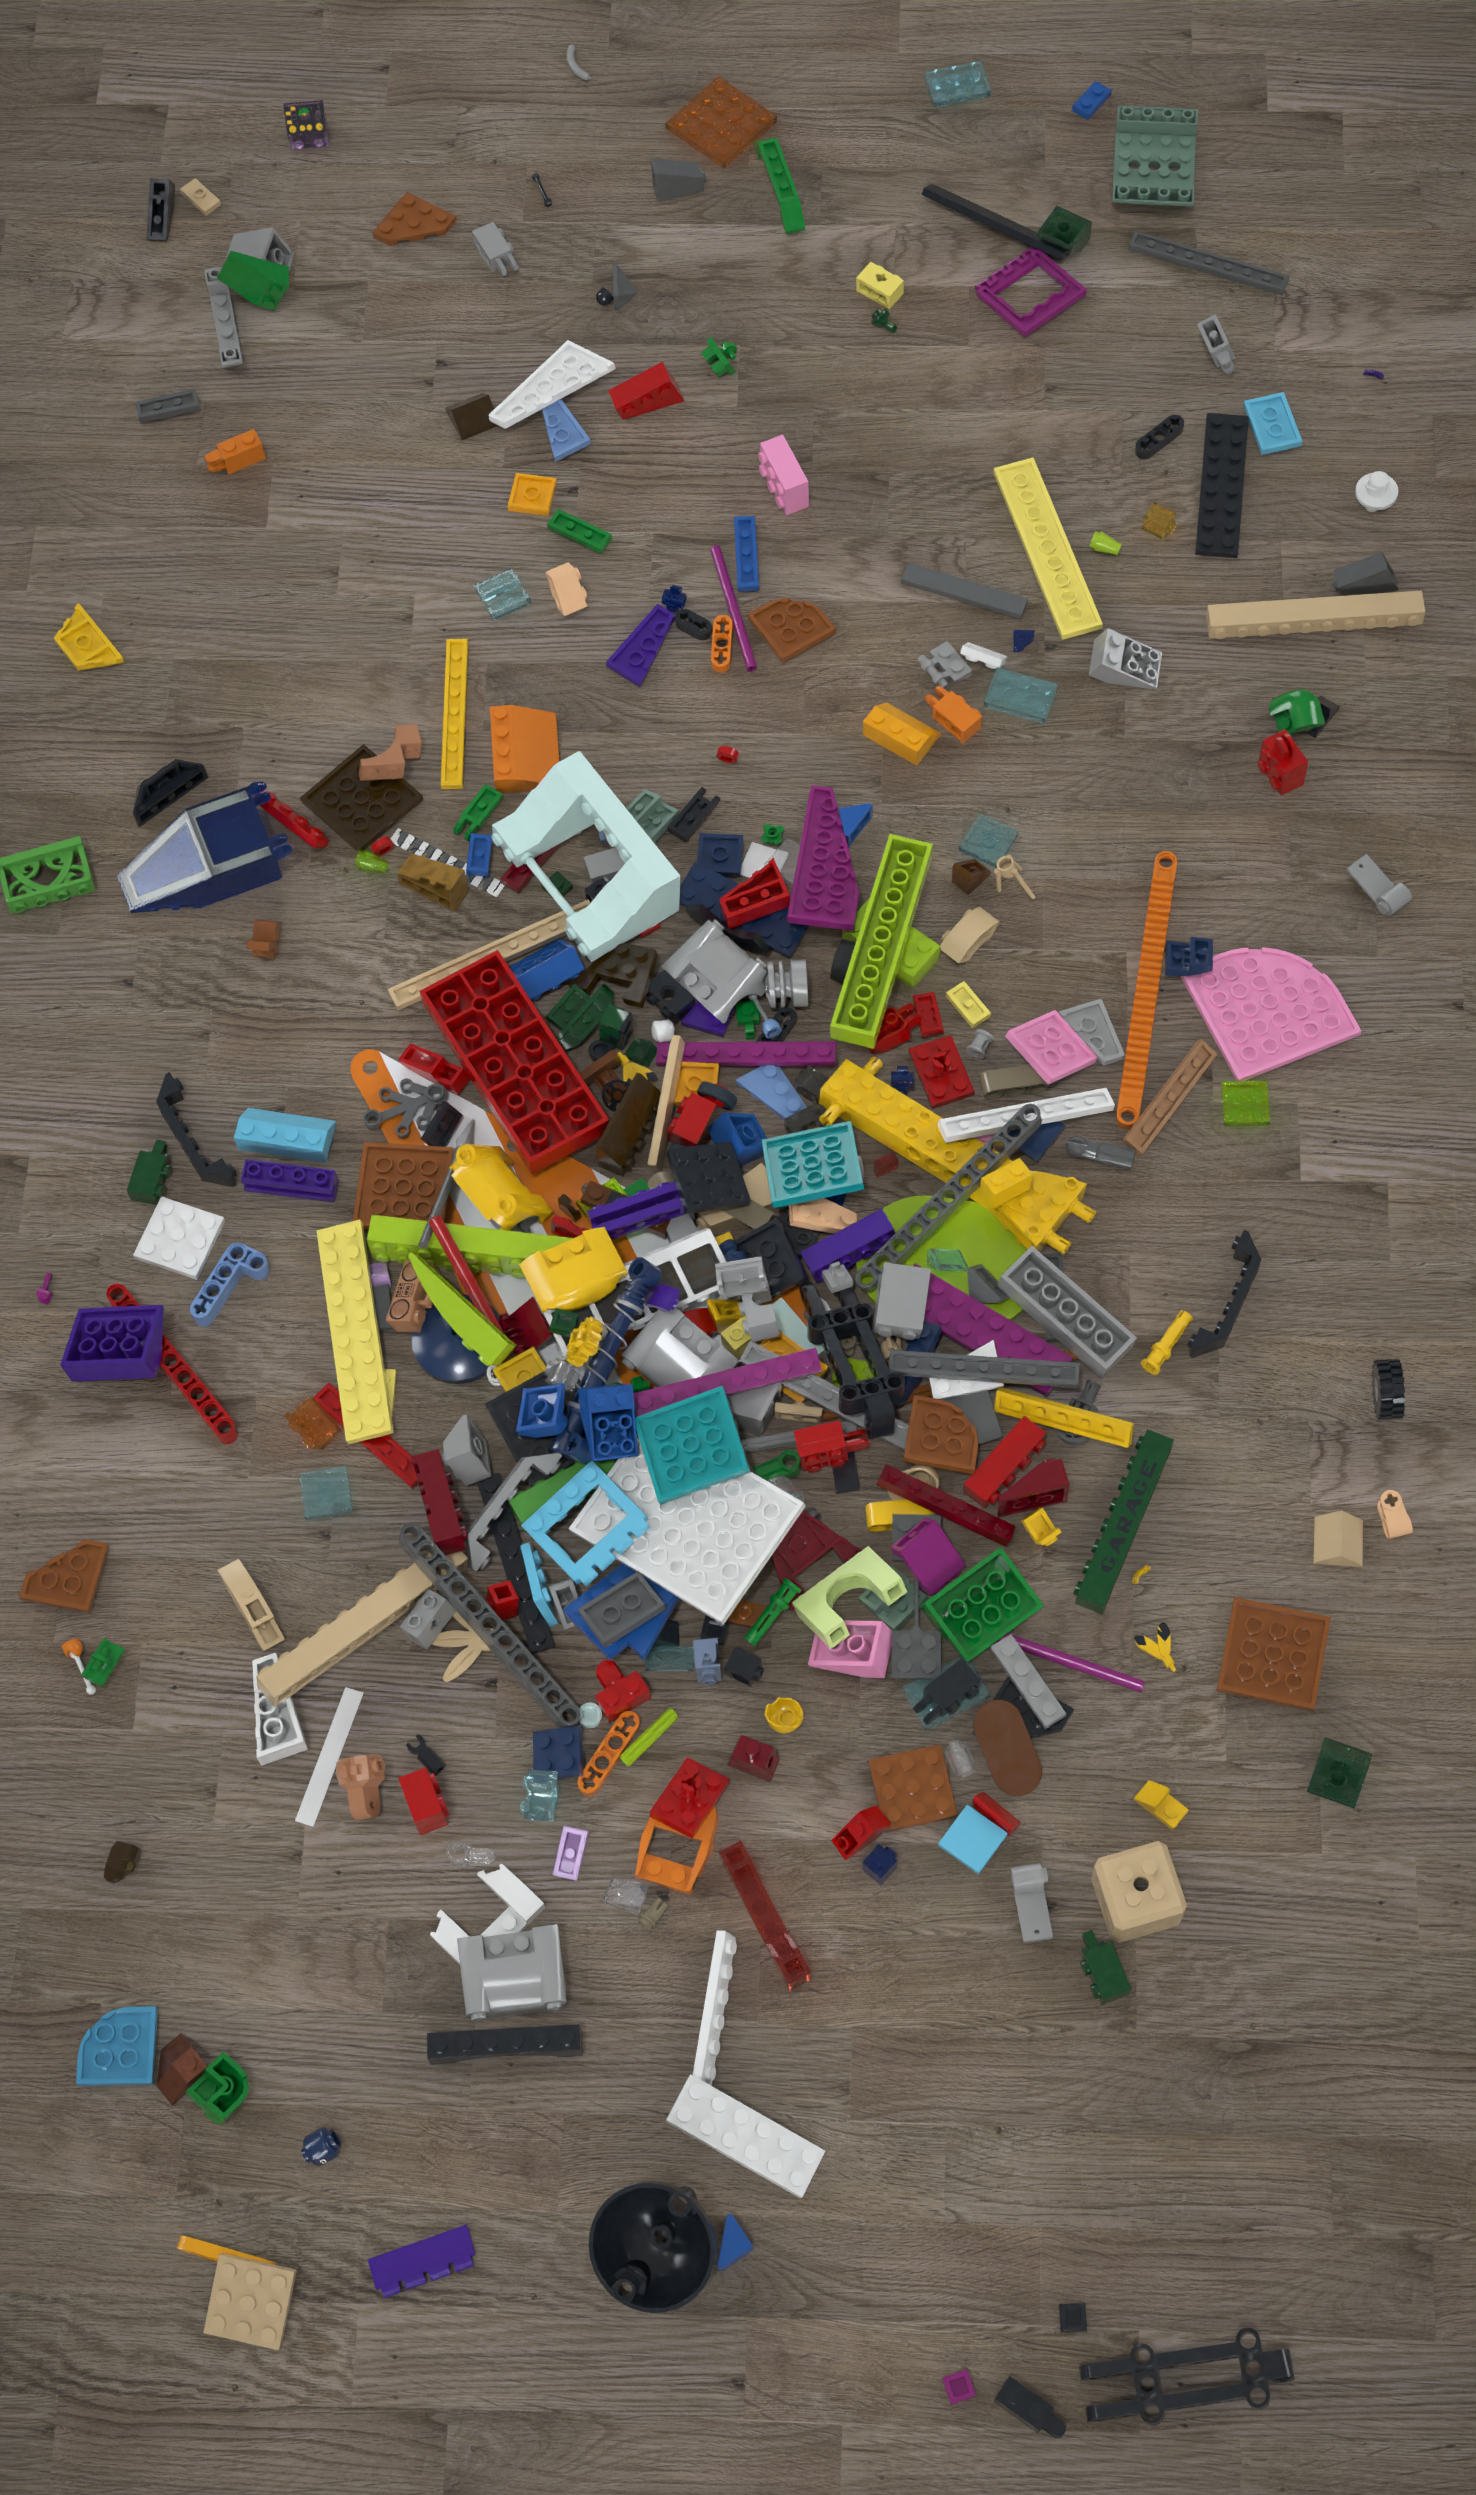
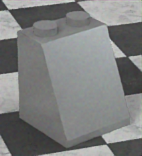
M274 227L234 234L226 256L227 258L230 251H235L287 266L290 270L294 252Z
M884 1262L877 1282L872 1333H878L883 1337L900 1336L905 1340L920 1338L923 1329L931 1269Z
M782 1382L727 1396L738 1428L757 1437L763 1435L775 1411V1403H779L781 1400Z

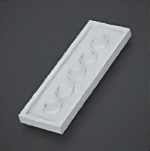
M691 2074L687 2078L665 2121L799 2198L803 2197L825 2153V2150Z

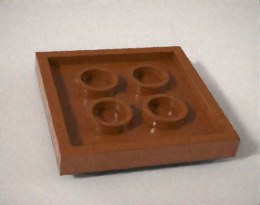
M941 1744L868 1760L879 1809L891 1824L885 1833L957 1818Z

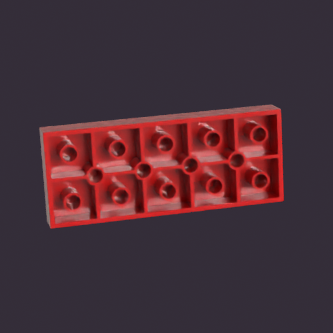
M498 950L419 991L422 1005L465 1069L470 1080L531 1175L601 1138L609 1123L607 1115Z

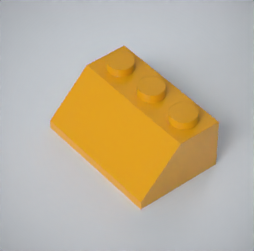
M889 703L874 706L863 720V736L916 766L941 736V733Z

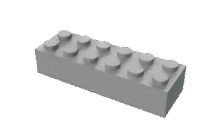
M1033 1246L1000 1277L997 1287L1068 1350L1075 1353L1101 1379L1133 1348L1137 1337Z

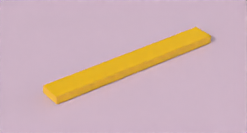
M446 639L441 789H463L468 639Z

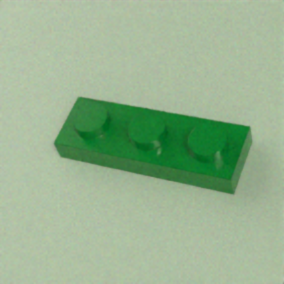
M560 509L555 512L547 523L549 530L599 554L603 553L612 540V534Z

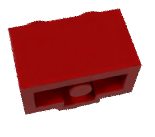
M604 1660L598 1664L596 1676L604 1690L596 1694L595 1698L597 1705L601 1708L609 1724L617 1720L623 1712L631 1711L651 1699L650 1690L637 1670L624 1677L614 1661Z

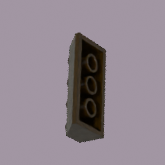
M636 1073L596 1145L598 1166L622 1177L627 1170H631L635 1154L642 1150L646 1134H650L654 1128V1120L657 1116L661 1091L640 1073Z

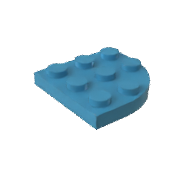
M156 2006L119 2008L103 2015L91 2029H88L78 2051L76 2085H154L158 2008Z

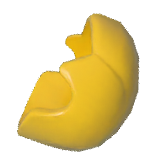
M778 1697L775 1702L766 1705L764 1715L771 1729L777 1733L787 1734L795 1731L802 1724L804 1713L797 1701L792 1698Z

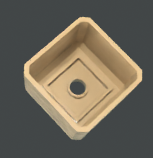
M1156 1841L1098 1858L1094 1866L1091 1880L1112 1940L1121 1943L1179 1926L1187 1903L1166 1844ZM1143 1879L1147 1882L1148 1888L1145 1891H1138L1133 1885L1134 1881Z

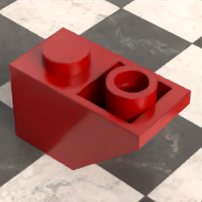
M875 1805L859 1811L831 1841L842 1857L847 1860L878 1839L891 1824L878 1806Z

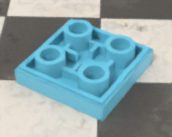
M966 1805L938 1843V1846L979 1875L1005 1840L1008 1833L969 1805Z

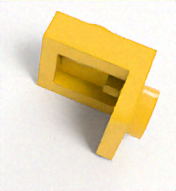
M1043 1507L1037 1508L1020 1520L1036 1545L1049 1546L1058 1539L1056 1536L1061 1533L1060 1528H1056Z

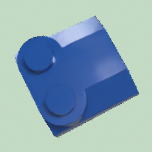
M559 1383L529 1389L523 1388L516 1432L533 1438L562 1433L568 1423L567 1416L563 1413L565 1384Z

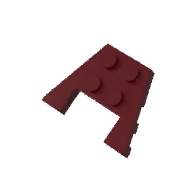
M804 1510L771 1556L780 1585L783 1584L782 1579L785 1577L802 1590L800 1593H796L788 1604L790 1611L795 1609L792 1602L805 1593L794 1578L830 1548L833 1549L844 1564L862 1551V1549L854 1546L847 1539L830 1530L828 1526ZM789 1589L784 1593V1596L789 1592Z

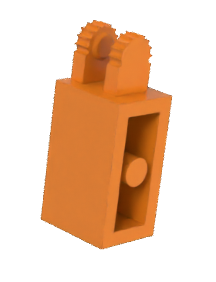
M254 429L216 444L217 449L205 455L209 472L212 473L225 469L228 475L266 459L262 442Z
M941 686L935 688V693L940 697V700L931 694L925 696L927 704L933 708L932 718L961 743L966 742L981 729L982 716L980 712L975 708H971L962 696L956 695L953 691L947 692Z

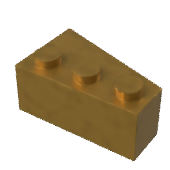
M413 853L409 855L397 872L399 884L454 912L469 893L465 870Z

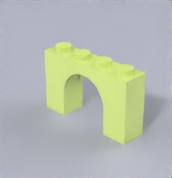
M869 1546L792 1602L798 1617L830 1649L850 1635L844 1620L832 1609L835 1601L841 1594L855 1588H866L873 1591L889 1606L907 1593L902 1578Z

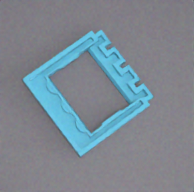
M593 1461L589 1462L521 1525L577 1585L582 1582L585 1586L589 1585L598 1576V1573L594 1570L596 1567L603 1572L617 1559L612 1554L614 1551L621 1555L634 1543L630 1537L632 1534L639 1538L650 1528L646 1523L648 1517ZM600 1486L606 1492L605 1495L621 1511H624L627 1516L580 1560L574 1563L571 1557L546 1534L550 1531L549 1528L567 1516V1512L574 1505H579L590 1490Z

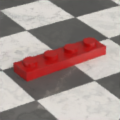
M269 791L255 792L252 801L313 848H325L330 840L323 835V831L308 824L306 818L295 814L289 805L278 801L275 794Z

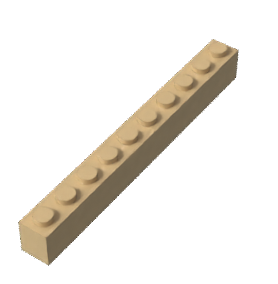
M1422 591L1208 605L1206 621L1209 639L1243 638L1246 636H1267L1271 634L1287 635L1289 633H1310L1316 631L1330 632L1332 630L1349 631L1360 628L1373 629L1375 627L1393 628L1396 626L1423 624L1425 606Z
M462 1551L445 1555L460 1573L468 1569V1558ZM428 1553L426 1556L421 1555L424 1558L432 1557L431 1553ZM413 1562V1565L409 1568H403L398 1571L388 1583H381L370 1596L360 1598L356 1606L349 1611H342L335 1621L321 1626L314 1636L303 1639L293 1651L283 1653L272 1666L268 1665L262 1668L258 1676H256L257 1687L274 1707L278 1706L414 1608L428 1589L436 1592L438 1589ZM444 1569L435 1570L439 1576L447 1575Z

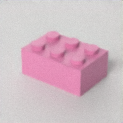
M780 435L761 442L760 452L758 453L761 462L759 471L762 477H766L769 491L771 493L774 492L778 508H782L785 515H789L809 507L808 480L785 437Z

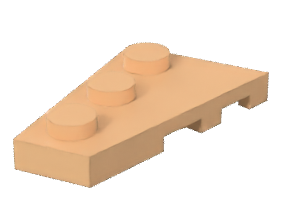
M825 1198L789 1205L790 1226L835 1234L857 1222V1213Z

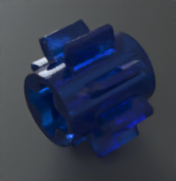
M673 585L670 586V589L664 590L661 602L667 605V610L676 613L678 609L684 608L687 594L682 592L683 587Z
M897 1066V1071H891V1087L897 1088L903 1094H907V1089H913L914 1072H908V1066Z

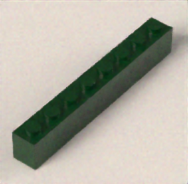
M1148 1429L1145 1436H1139L1135 1449H1138L1136 1457H1130L1126 1468L1130 1470L1127 1478L1122 1477L1118 1486V1490L1121 1491L1118 1498H1113L1109 1507V1511H1112L1109 1519L1105 1518L1100 1531L1103 1532L1101 1540H1095L1091 1550L1095 1554L1092 1561H1086L1082 1571L1083 1574H1086L1083 1582L1078 1581L1073 1593L1077 1596L1075 1604L1103 1614L1170 1455L1174 1439Z

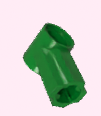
M785 1450L779 1457L753 1467L755 1474L769 1483L776 1482L785 1477H796L802 1468L799 1455L794 1450ZM790 1460L796 1462V1464L792 1467H786L784 1465L787 1461Z

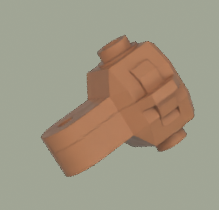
M370 1754L338 1760L336 1763V1777L339 1786L348 1792L349 1809L352 1817L355 1820L377 1817L380 1813L378 1786L385 1779V1763L382 1756Z

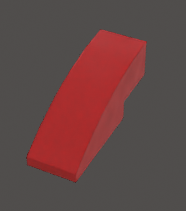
M411 1043L398 1059V1062L409 1070L434 1084L442 1085L446 1091L455 1095H459L470 1080L464 1068L447 1062L442 1055Z

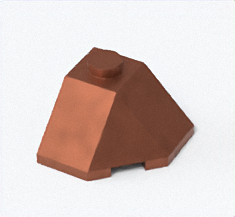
M181 2033L161 2049L156 2083L157 2088L172 2106L186 2095V2090L205 2073V2068L207 2067V2064Z

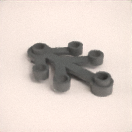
M405 1078L400 1082L401 1091L404 1094L415 1092L422 1096L412 1098L394 1092L389 1087H383L379 1090L380 1100L382 1102L394 1101L400 1103V1105L382 1112L375 1109L366 1111L363 1115L364 1124L369 1129H377L383 1121L405 1113L395 1131L399 1139H406L410 1135L409 1126L418 1107L426 1104L423 1114L416 1120L418 1128L425 1131L430 1124V1118L435 1107L446 1101L447 1091L440 1084H431L426 1087ZM405 1084L411 1085L409 1088H403ZM386 1092L390 1093L387 1097L382 1096ZM434 1094H439V1095H440L439 1097H436V1098H433V1097H432ZM373 1119L377 1120L375 1123H369ZM427 1121V1124L421 1125L420 1122ZM401 1129L406 1130V1132L403 1134L399 1133Z

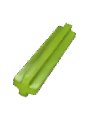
M668 1708L620 1755V1760L626 1766H630L678 1719L677 1713L673 1709Z

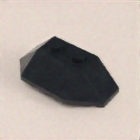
M175 759L167 766L162 767L153 776L145 779L137 787L133 816L137 826L141 827L208 779L205 766L201 763Z

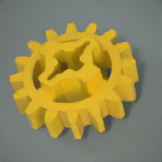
M590 1316V1318L587 1317L584 1322H581L579 1328H574L567 1345L568 1351L566 1356L568 1357L566 1361L576 1367H582L584 1362H588L590 1356H594L597 1353L599 1342L602 1339L600 1333L603 1331V1328H601L603 1323Z

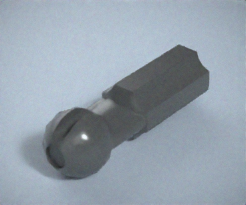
M1081 1136L1071 1137L1066 1144V1150L1073 1158H1086L1097 1161V1163L1128 1170L1132 1168L1135 1155L1134 1149L1104 1142H1094L1086 1140Z

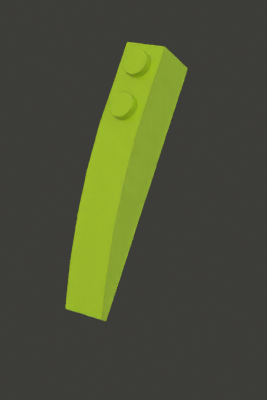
M410 1252L408 1257L418 1279L442 1317L463 1339L462 1344L471 1351L475 1350L479 1354L478 1359L486 1366H500L516 1345L422 1256Z

